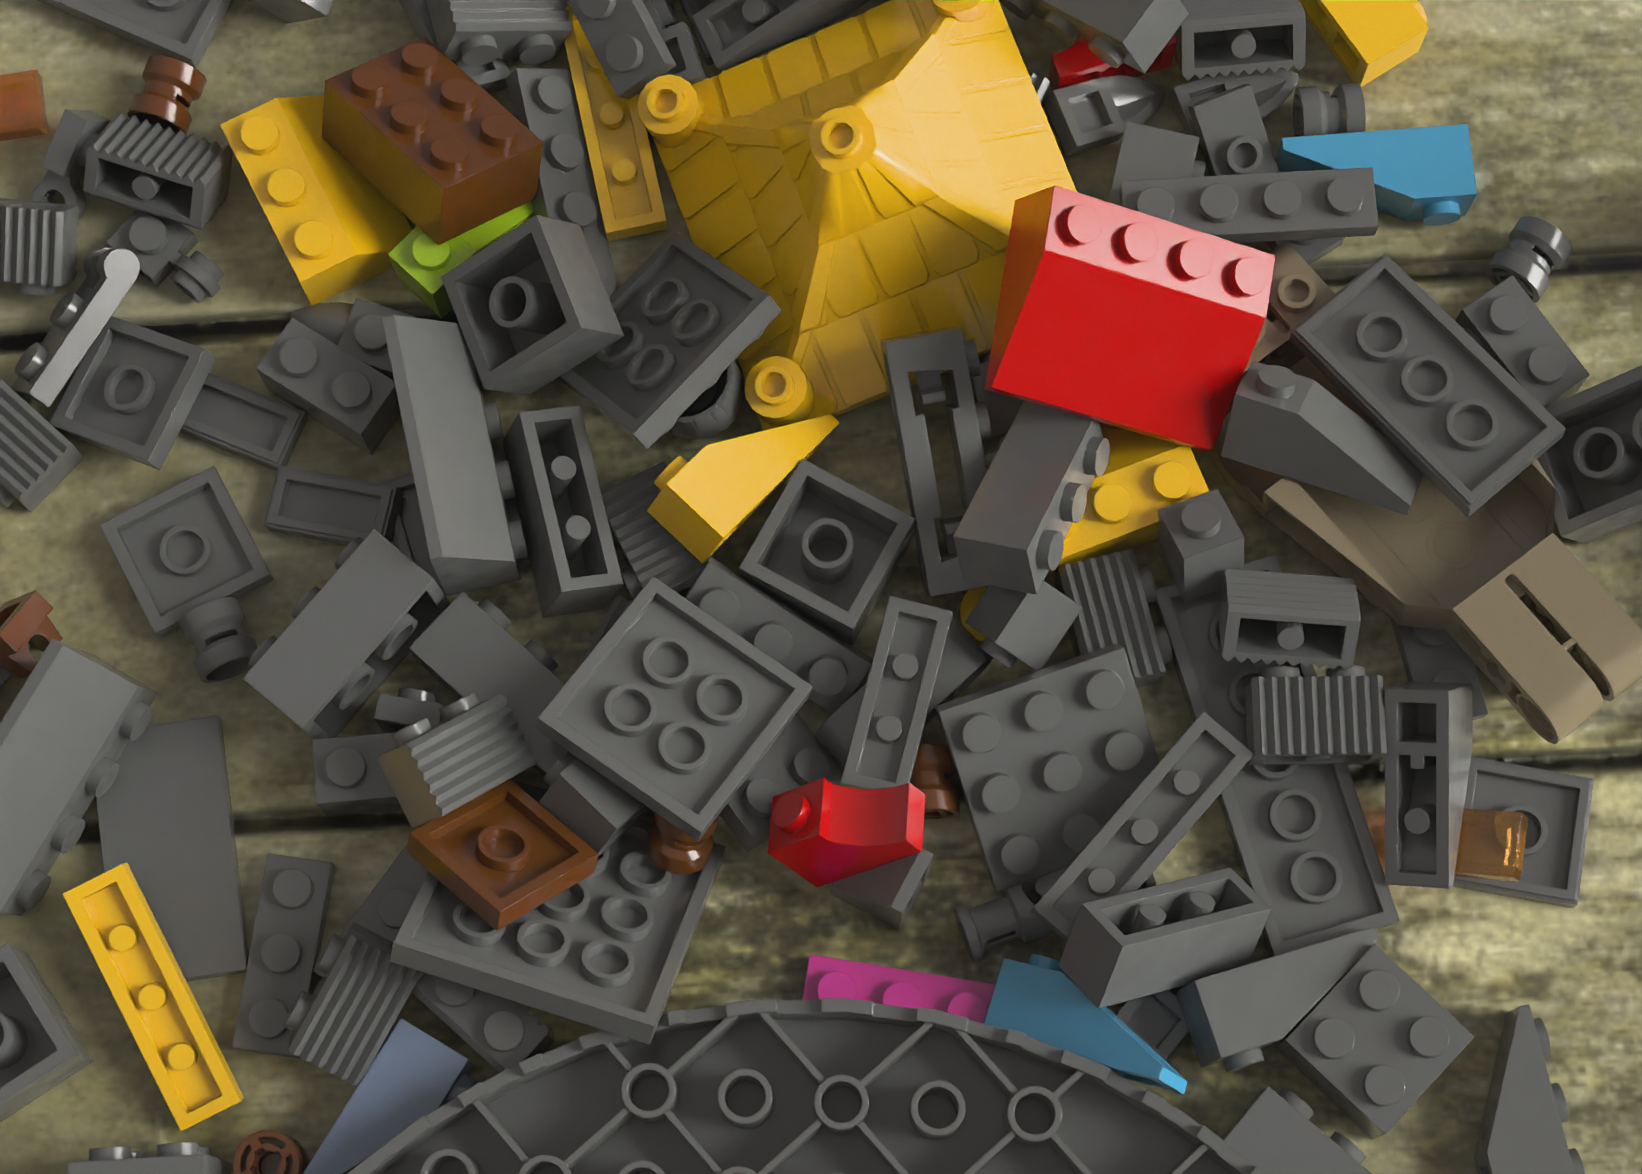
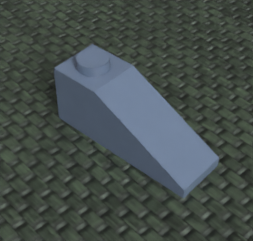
M400 1018L303 1174L349 1173L421 1116L428 1115L457 1098V1095L474 1086L476 1080L469 1075L475 1064Z

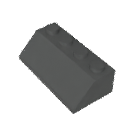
M399 315L382 317L429 557L446 596L522 580L517 559L529 557L521 519L509 522L505 503L506 499L516 497L514 481L509 461L497 462L493 441L504 439L496 401L484 402L481 388L482 381L459 323Z
M52 639L0 723L1 914L22 916L26 909H33L42 900L51 882V877L47 874L60 853H67L79 840L85 828V820L82 819L94 797H101L112 786L120 768L116 761L129 740H137L148 727L154 713V709L150 706L158 694L96 655Z

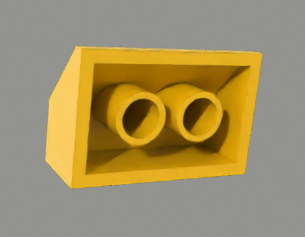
M324 95L277 97L220 124L302 289L310 304L314 305L392 268L393 266L388 254L412 229L403 212L322 138Z
M1109 424L1102 425V436L1108 439L1110 445L1107 468L1102 476H1095L1087 492L1084 514L1078 523L1072 522L1063 540V553L1060 563L1055 570L1048 571L1044 581L1055 578L1058 567L1063 564H1071L1088 558H1097L1101 555L1122 552L1159 538L1158 510L1210 492L1192 449Z

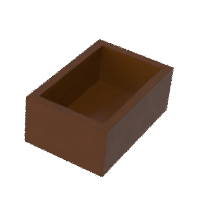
M426 37L325 80L322 138L437 245L443 244L536 198L543 141Z

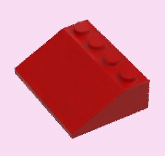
M1056 185L1016 199L985 389L1204 452L1212 451L1267 316L1275 255Z

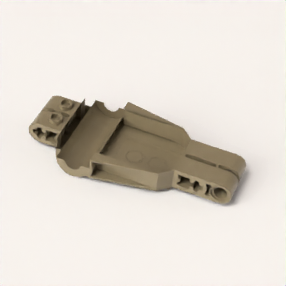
M1279 244L1268 252L1275 255L1267 316L1238 388L1252 361L1265 365L1286 367L1294 374L1317 381L1388 439L1290 341L1291 330L1334 296L1335 293L1293 248L1286 244ZM1233 398L1212 451H1207L1227 483L1244 500L1253 505L1267 521L1335 575L1344 578H1355L1356 591L1398 625L1446 630L1526 722L1546 741L1552 744L1558 743L1601 710L1604 706L1603 699L1607 701L1614 700L1642 678V629L1553 533L1556 488L1537 459L1469 517L1461 512L1423 475L1407 515L1222 457L1221 453L1234 402Z

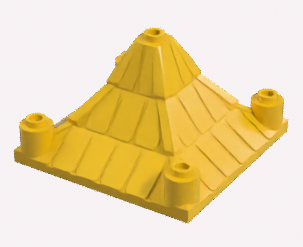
M890 0L867 10L865 13L845 19L819 30L813 35L793 41L770 51L766 55L753 58L714 77L706 78L692 85L680 76L664 75L656 77L646 84L638 99L639 118L653 136L693 244L769 294L782 310L766 327L761 337L749 344L737 357L746 381L744 386L746 400L758 415L763 430L828 414L836 417L890 395L880 343L881 339L956 326L962 329L964 339L974 338L979 357L990 352L1015 200L1054 185L1077 192L998 0ZM940 370V374L946 372L947 370ZM915 371L908 372L910 386L917 384Z

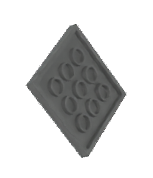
M511 779L538 803L547 791L546 789ZM640 819L598 856L595 873L498 931L428 872L393 942L390 962L650 1045L721 867L726 846L713 842L708 864L700 871L692 874L667 872L656 866L648 857L646 845L653 823Z

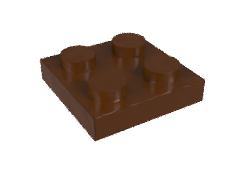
M511 779L506 780L448 814L410 832L406 851L496 931L595 873L598 853Z

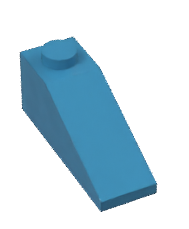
M1468 124L1286 137L1281 139L1275 155L1279 172L1373 167L1377 211L1401 220L1423 219L1424 224L1431 226L1450 224L1459 220L1461 216H1465L1477 195Z
M1031 954L1028 964L1004 958L984 1024L1026 1033V1036L1102 1064L1126 1080L1184 1095L1188 1081L1108 1007L1098 1009L1058 966L1060 961Z

